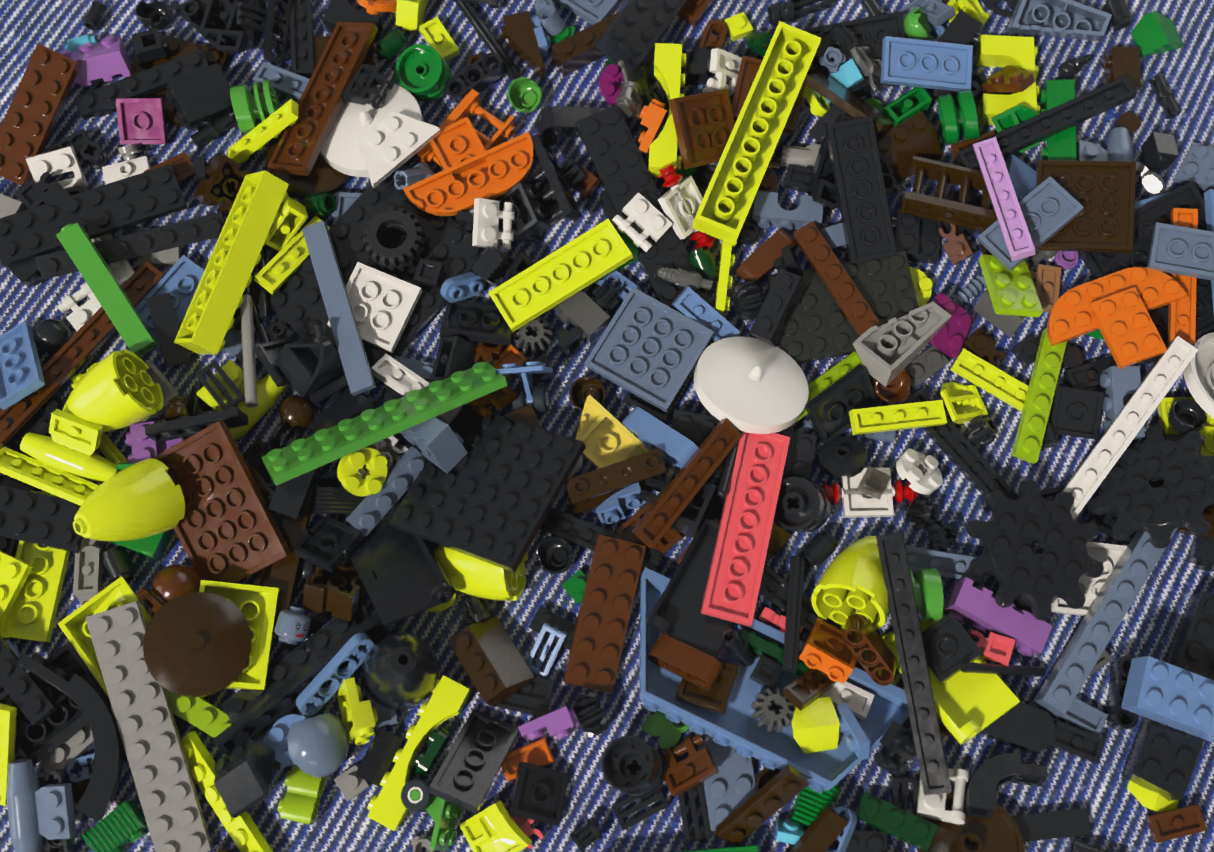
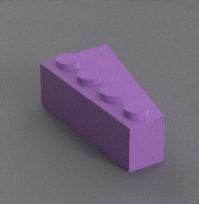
M108 36L103 38L101 42L93 45L92 43H85L77 50L70 51L67 49L59 52L81 64L71 89L78 83L83 87L92 85L100 78L104 82L111 81L118 74H122L123 78L131 76V59L120 36L115 38Z
M968 577L953 585L943 612L947 614L952 612L960 623L962 621L971 625L972 630L979 631L982 634H985V632L990 634L992 632L1015 639L1014 646L1018 648L1017 651L1025 656L1031 657L1032 655L1035 656L1042 653L1053 627L1052 625L1043 620H1037L1026 610L1016 611L1014 604L1007 608L998 606L995 598L992 597V591L985 587L981 589L972 586L974 581Z

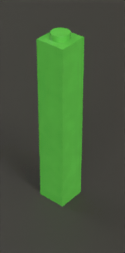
M78 223L64 226L61 232L56 234L57 238L130 351L141 357L159 346L84 228Z

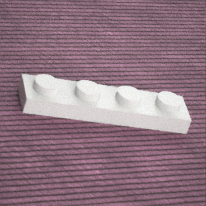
M385 354L371 368L373 376L403 396H406L410 391L423 389L430 384L388 354ZM462 406L435 418L449 425L458 415Z

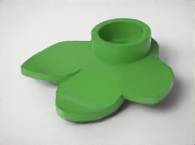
M657 710L644 721L641 728L651 736L660 737L661 749H666L670 746H675L679 742L681 733L687 731L690 726L684 723L676 725L666 718V714Z

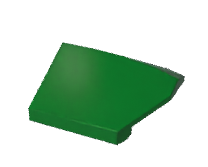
M1159 12L1145 14L1131 31L1135 45L1139 47L1141 58L1183 47L1182 40L1173 21Z
M1020 103L991 117L997 132L1001 133L1038 116V113ZM1039 142L1013 154L1016 156L1039 145Z

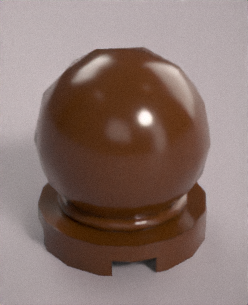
M169 565L157 573L153 579L152 589L147 591L143 587L136 596L156 613L164 604L178 596L199 592L202 579L198 572L188 565Z

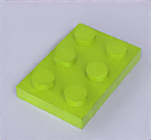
M982 254L979 263L995 314L1040 317L1043 309L1026 259L1010 272L994 255Z

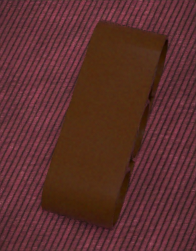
M781 228L738 267L736 273L744 281H755L759 285L775 270L773 262L778 258H783L780 249L789 245L794 252L798 247V243Z
M860 614L849 616L843 633L844 643L876 684L882 686L890 685L895 679L896 657L864 616Z
M666 634L659 635L647 654L648 659L655 665L707 690L711 689L723 669L722 663L716 658Z

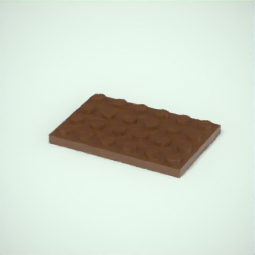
M224 420L212 424L153 457L169 468L168 475L175 486L180 485L183 492L185 515L183 519L179 520L174 530L193 568L198 572L202 580L236 583L292 554Z

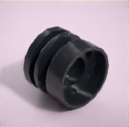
M632 735L621 736L612 741L605 749L602 758V772L605 780L616 790L629 797L643 799L654 795L662 787L666 777V763L662 754L643 739ZM641 766V771L635 773V769H640Z

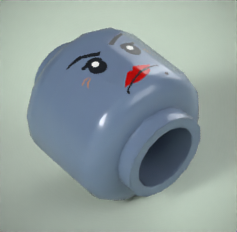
M291 605L290 610L284 609L280 611L275 626V634L279 636L278 640L298 645L299 641L306 640L311 625V617L305 614L306 609Z

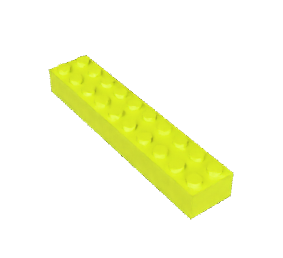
M779 21L692 225L693 229L732 245L736 244L822 38Z

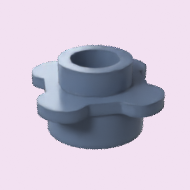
M828 47L824 56L819 58V64L827 67L830 73H836L839 65L846 61V56L834 47Z

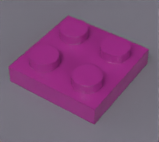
M116 98L120 145L168 144L164 98Z
M937 294L934 303L952 315V317L929 342L950 358H957L974 317L945 294Z

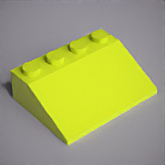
M122 576L57 623L108 697L109 695L85 617L139 601L146 626H148L152 619V616Z
M201 580L199 592L217 594L235 604L245 616L251 632L252 647L248 663L241 675L227 689L264 690L279 588Z

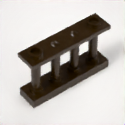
M913 156L908 170V174L915 175L912 192H905L900 212L985 231L996 222L997 217L995 211L990 210L991 199L980 170ZM924 178L938 181L935 197L921 194ZM947 183L960 185L958 202L944 199ZM970 188L983 191L981 207L967 204Z
M659 449L568 479L565 483L567 488L566 496L573 516L596 509L607 498L632 484L639 482L642 490L649 491L652 489L646 486V479L654 478L664 482L662 474L666 473L667 470Z

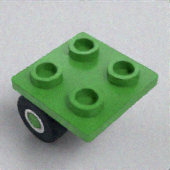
M422 779L410 780L401 791L403 805L410 811L428 812L434 820L435 825L430 850H450L457 838L455 826L457 819L461 816L462 807L428 793L432 781Z

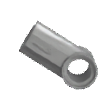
M810 144L807 147L782 145L781 166L788 167L789 164L814 169L821 145Z

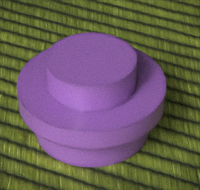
M1058 251L1055 255V262L1062 269H1072L1079 261L1077 251Z

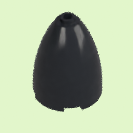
M407 632L389 634L378 640L368 652L363 664V681L368 694L381 706L393 710L410 709L426 701L432 694L439 675L438 659L433 648L423 638ZM403 661L407 662L406 665H401Z

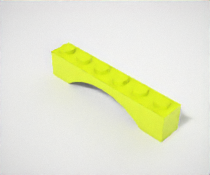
M655 43L654 76L661 83L669 103V115L663 130L649 148L648 170L651 177H657L660 173L659 169L669 163H672L673 166L678 165L676 170H681V156H677V149L680 148L669 100L684 97V94H680V87H685V73H681V67H686V53H682V44Z
M444 675L441 680L437 679L429 702L425 701L418 712V715L421 716L416 726L412 724L405 738L408 741L403 749L399 748L393 758L395 765L392 771H387L381 780L380 785L383 788L378 796L374 795L367 807L370 810L367 817L393 831L399 830L409 811L401 801V791L404 785L409 782L412 764L419 748L439 725L461 713L472 690Z

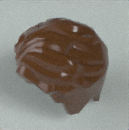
M906 368L886 387L875 378L871 381L876 396L882 401L888 403L903 402L910 395V375Z

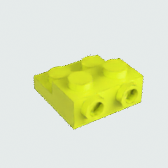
M354 677L344 679L336 697L342 722L349 733V743L355 742V745L366 744L370 742L369 736L375 734L374 727L375 723L378 722L376 708L371 707L370 700L360 702L362 700V692L360 686L356 685Z

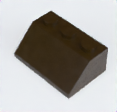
M922 111L876 137L877 146L894 171L892 174L898 183L912 176L908 174V170L913 156L935 161L943 157L935 127Z
M497 616L468 625L448 640L484 702L494 708L536 678Z

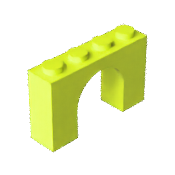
M982 35L975 46L976 66L1003 68L1009 65L1033 73L1035 81L1023 92H1016L1010 95L982 94L977 104L978 125L995 126L991 117L1020 103L1037 111L1038 115H1040V105H1037L1039 85H1036L1038 66H1035L1038 49L1037 46H1034V37Z

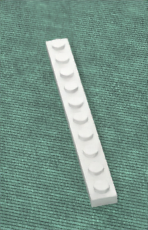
M1179 336L1174 338L1167 351L1160 357L1063 489V491L1071 493L1074 497V503L1070 510L1074 520L1197 353V348Z

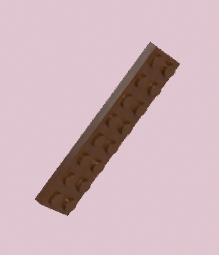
M337 23L298 102V120L292 126L286 127L267 166L271 172L309 176L344 103L342 94L362 65L378 31L374 23Z

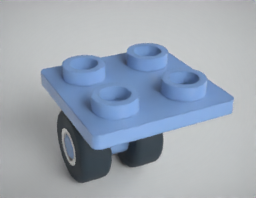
M535 361L526 362V367L512 363L502 364L503 369H496V374H502L503 376H522L524 387L513 388L516 392V400L512 402L513 411L531 404L537 414L548 413L550 407L548 388L546 385H536L533 389L532 374L552 373V367L546 366V363Z

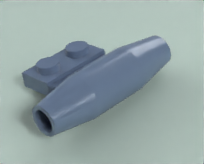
M1124 127L1112 129L1106 150L1101 147V144L1079 140L1076 143L1077 161L1134 162V152L1129 130Z
M31 758L9 762L6 798L10 837L14 851L43 852L44 837L47 840L70 839L77 836L71 783L48 784L40 788Z

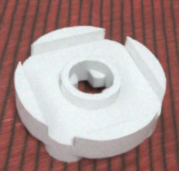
M909 448L896 462V469L901 479L904 480L906 478L911 483L909 487L920 494L929 495L943 484L941 472L937 467L939 463L931 455L926 456Z

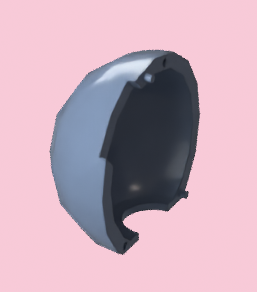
M330 712L293 723L290 726L287 738L288 753L293 764H296L304 773L314 776V778L326 777L338 770L346 760L350 747L349 733L344 723Z

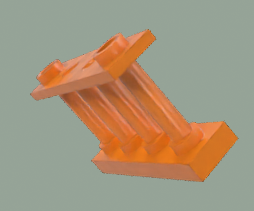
M474 89L470 90L438 127L441 129L466 117L470 118L472 115H478L498 129L490 139L474 128L486 151L512 138L516 132L515 117L511 115L504 123L481 107L480 95ZM429 143L416 153L419 163L425 162L427 165L435 163L441 167Z

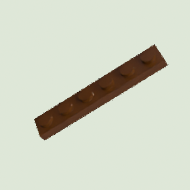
M814 222L793 232L794 239L858 337L875 325L877 327L881 326V323Z
M727 419L720 420L632 530L649 548L656 546L743 436Z

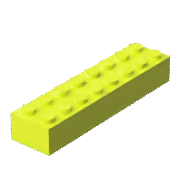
M265 170L245 175L173 343L197 354L217 355L225 345L224 337L233 326V316L236 309L243 302V292L252 281L251 273L260 262V252L270 238L269 231L272 224L278 218V209L287 198L288 192L286 190L289 186L288 183Z

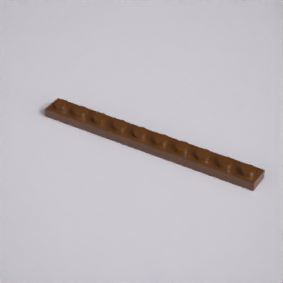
M145 261L121 287L134 307H136L165 275ZM103 307L41 368L45 385L38 391L21 399L17 404L11 405L5 410H0V449L6 445L116 330Z

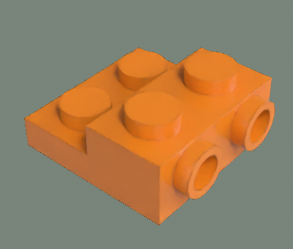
M652 99L649 106L644 105L639 115V118L642 119L640 124L648 127L647 131H642L637 141L638 144H641L639 150L645 153H649L650 145L656 140L669 111L665 110L666 104Z
M817 618L802 648L799 659L804 661L807 667L818 669L827 674L830 680L840 681L845 684L854 670L857 661L843 641L844 632Z

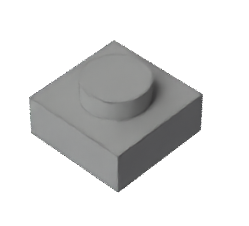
M354 765L334 779L346 801L352 800L371 787L368 781L355 775L359 767L358 765Z

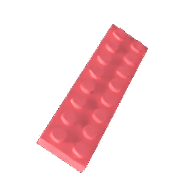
M741 431L740 433L743 436L739 439L733 474L724 503L701 613L750 627L753 623L790 437L777 433L754 434Z

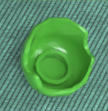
M918 6L905 16L904 30L910 39L928 41L932 38V36H928L931 28L923 11Z
M520 77L514 79L508 86L507 96L514 109L528 114L536 111L542 104L543 93L535 81L527 77Z

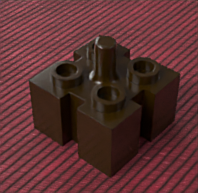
M225 154L213 157L205 172L210 177L200 182L193 197L207 206L218 205L217 212L223 211V215L227 218L245 175L252 174V172L249 170L240 172L238 170L240 164Z
M341 563L333 573L316 566L315 574L312 573L304 585L303 609L317 613H323L327 610L330 611V616L333 618L337 617L351 621L358 610V602L362 603L367 594L353 564L351 563L350 567Z

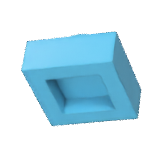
M777 818L775 826L776 841L795 845L804 834L803 824L793 819L784 820Z

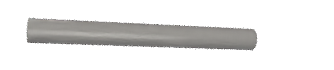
M242 295L243 302L240 310L245 406L253 408L258 406L256 361L255 352L253 351L255 343L252 296Z

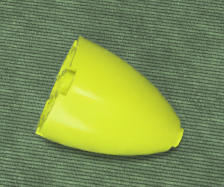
M123 349L112 352L85 374L69 395L63 411L103 426L102 433L131 426L156 414L163 408L164 397L160 384H154L151 376L147 373L148 365L133 352Z
M147 458L114 474L94 490L76 513L73 528L78 535L98 541H130L154 536L176 528L179 520L184 518L185 501L183 492L179 484L174 485L167 473L169 468L164 463L154 458Z
M867 536L857 540L836 556L821 576L812 594L811 603L816 614L823 621L828 618L841 625L840 630L843 632L847 618L853 614L864 616L875 630L885 625L890 608L876 536Z
M442 545L433 549L455 590L480 598L502 601H517L522 596L527 580L526 577H522L525 570L524 561L528 560L527 552L516 572L513 573Z

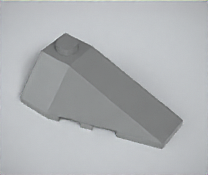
M931 302L909 311L903 317L898 319L895 317L879 327L875 325L869 328L854 341L853 346L867 373L886 387L951 319L952 315L936 303Z

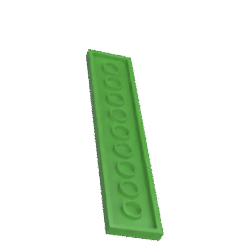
M488 361L479 362L470 369L453 373L447 379L431 382L429 386L420 390L410 391L406 396L397 400H389L383 406L376 409L365 410L355 418L344 419L338 425L329 429H321L310 437L297 439L291 445L282 449H273L261 458L277 486L508 385L505 377L502 374H496V368Z

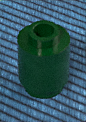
M399 29L391 30L375 42L379 49L376 54L381 60L390 61L405 49L408 41Z
M755 29L748 33L746 46L751 51L765 56L773 36L762 30Z
M326 192L307 195L302 200L309 218L330 215L336 209L334 196Z
M703 247L690 253L692 257L689 260L695 271L700 273L702 278L710 280L718 276L716 271L718 267L709 249L704 251Z

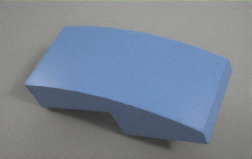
M639 482L616 492L596 508V513L603 526L615 524L620 520L626 519L625 510L634 509L646 504V501L639 497L640 491H642Z

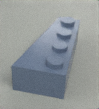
M1018 0L1005 33L1097 41L1104 36L1112 14L1073 0Z
M435 417L395 434L407 445L416 448L425 458L447 474L468 453L462 445L464 440L457 433L453 432L449 425Z

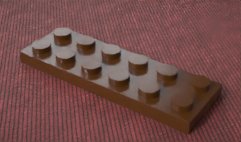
M37 43L0 127V176L21 186L29 182L32 177L26 158L42 154L81 66L80 63Z
M597 534L562 682L608 693L613 692L646 546Z

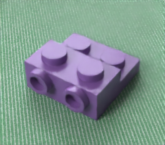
M154 421L133 424L130 426V432H126L127 444L132 446V454L128 455V463H137L147 458H153L184 441L185 437L156 443L145 435V425L155 424Z
M565 706L518 726L521 736L524 739L529 738L530 741L543 737L545 735L544 730H548L550 737H557L559 741L571 736V730L580 725L574 710L568 711Z

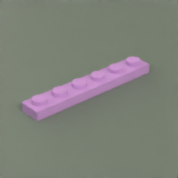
M996 137L973 144L974 152L1011 261L1036 255L1035 247Z

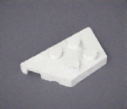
M392 111L360 137L358 141L372 187L378 186L440 134V129L437 126Z

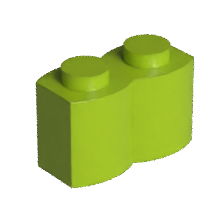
M293 766L292 771L289 770L285 778V786H288L286 795L280 798L278 804V812H281L280 818L314 825L326 777L314 778V776L304 773L298 766Z

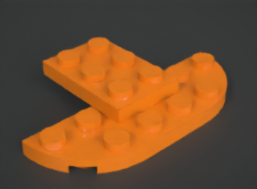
M468 117L441 128L440 134L429 143L443 171L403 188L407 198L417 208L426 213L436 216L457 215L458 211L467 212L474 208V199L484 198L493 200L506 193L517 183L525 180L532 167L534 157L530 133L528 131L486 151Z
M1148 267L1126 268L1081 284L1064 293L1053 306L1047 322V334L1050 345L1052 347L1100 330L1119 370L1164 354L1167 348L1148 311L1185 298L1187 293L1171 276L1158 270L1147 269Z

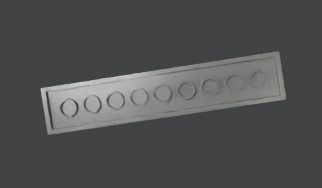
M139 601L85 617L155 852L211 851L213 845L166 690L153 678L144 660L143 640L147 626Z

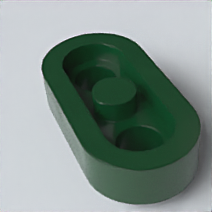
M442 727L439 731L435 729L427 742L430 744L426 753L421 752L414 763V766L417 767L415 773L424 778L428 775L451 736L450 731Z

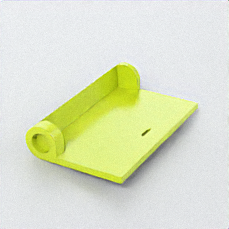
M920 620L921 631H925L939 620ZM889 632L882 640L896 657V668L901 673L895 635L893 632ZM980 657V658H978L976 661H974L973 663H986V662H985V660H984L982 657ZM928 666L937 716L960 745L968 742L1020 703V700L997 674L963 673L960 671L942 684Z

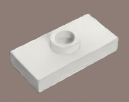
M143 156L102 167L105 185L143 173L144 170L151 168L148 157Z

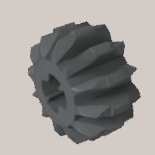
M540 316L536 321L532 320L516 330V333L513 334V339L517 341L515 343L516 347H523L524 354L532 350V354L535 356L537 349L544 353V345L550 346L551 340L549 338L553 336V332L548 330L550 328L549 322L543 323V318Z
M766 688L764 695L758 693L755 696L756 702L751 704V708L756 710L753 712L752 718L760 719L757 724L758 727H762L765 724L767 732H771L773 727L777 732H781L783 726L788 728L791 725L790 719L793 718L794 712L790 709L794 707V704L787 702V698L784 695L780 696L779 688H776L773 693L769 688ZM771 706L773 710L777 709L778 712L775 714L774 711H769V707Z

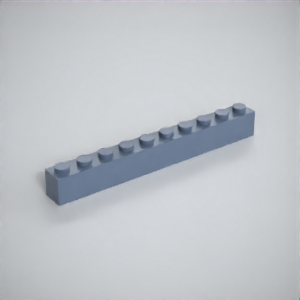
M1178 528L1174 529V530L1171 532V535H1170L1171 539H1172L1173 535L1175 534V532H1176V530H1177ZM1144 530L1136 532L1033 702L1039 704L1052 715L1066 714L1164 552L1165 548L1153 547L1148 532Z

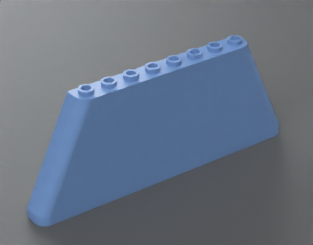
M645 567L640 578V700L643 702L642 706L653 712L658 710L666 714V718L672 722L687 724L690 726L689 729L700 735L705 733L713 737V741L719 745L732 746L737 749L736 752L747 758L752 756L760 760V764L766 768L783 770L789 764L807 776L808 787L818 793H823L824 790L829 791L861 762L855 752H850L843 732H839L837 749L804 754L793 738L792 723L788 728L783 726L781 732H777L774 727L771 732H767L765 724L762 727H758L757 724L760 719L752 718V714L756 710L751 708V704L756 702L755 696L758 693L764 695L766 688L751 680L750 676L760 658L755 656L754 663L751 666L745 667L737 658L732 657L725 643L716 659L740 665L741 668L726 714L722 715L676 701L675 697L682 678L655 665L647 657L648 652L662 633L651 628L646 622L670 579ZM753 619L750 627L735 623L732 628L737 635L741 629L754 631L759 635V638L766 641H774L784 649L785 633L756 619ZM802 641L799 643V654L805 644ZM854 667L846 682L875 695L867 717L862 720L855 716L870 741V754L880 744V740L892 721L894 720L901 725L910 717L905 690L892 684L887 686L876 684L867 672ZM783 670L771 692L773 693L776 688H779L780 696H783V689L799 677ZM795 705L790 709L793 712L795 711ZM771 706L769 707V711H774L775 714L778 712L777 709L773 710Z

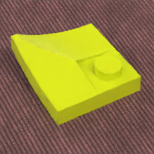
M501 800L459 824L473 852H519L533 843L511 818Z

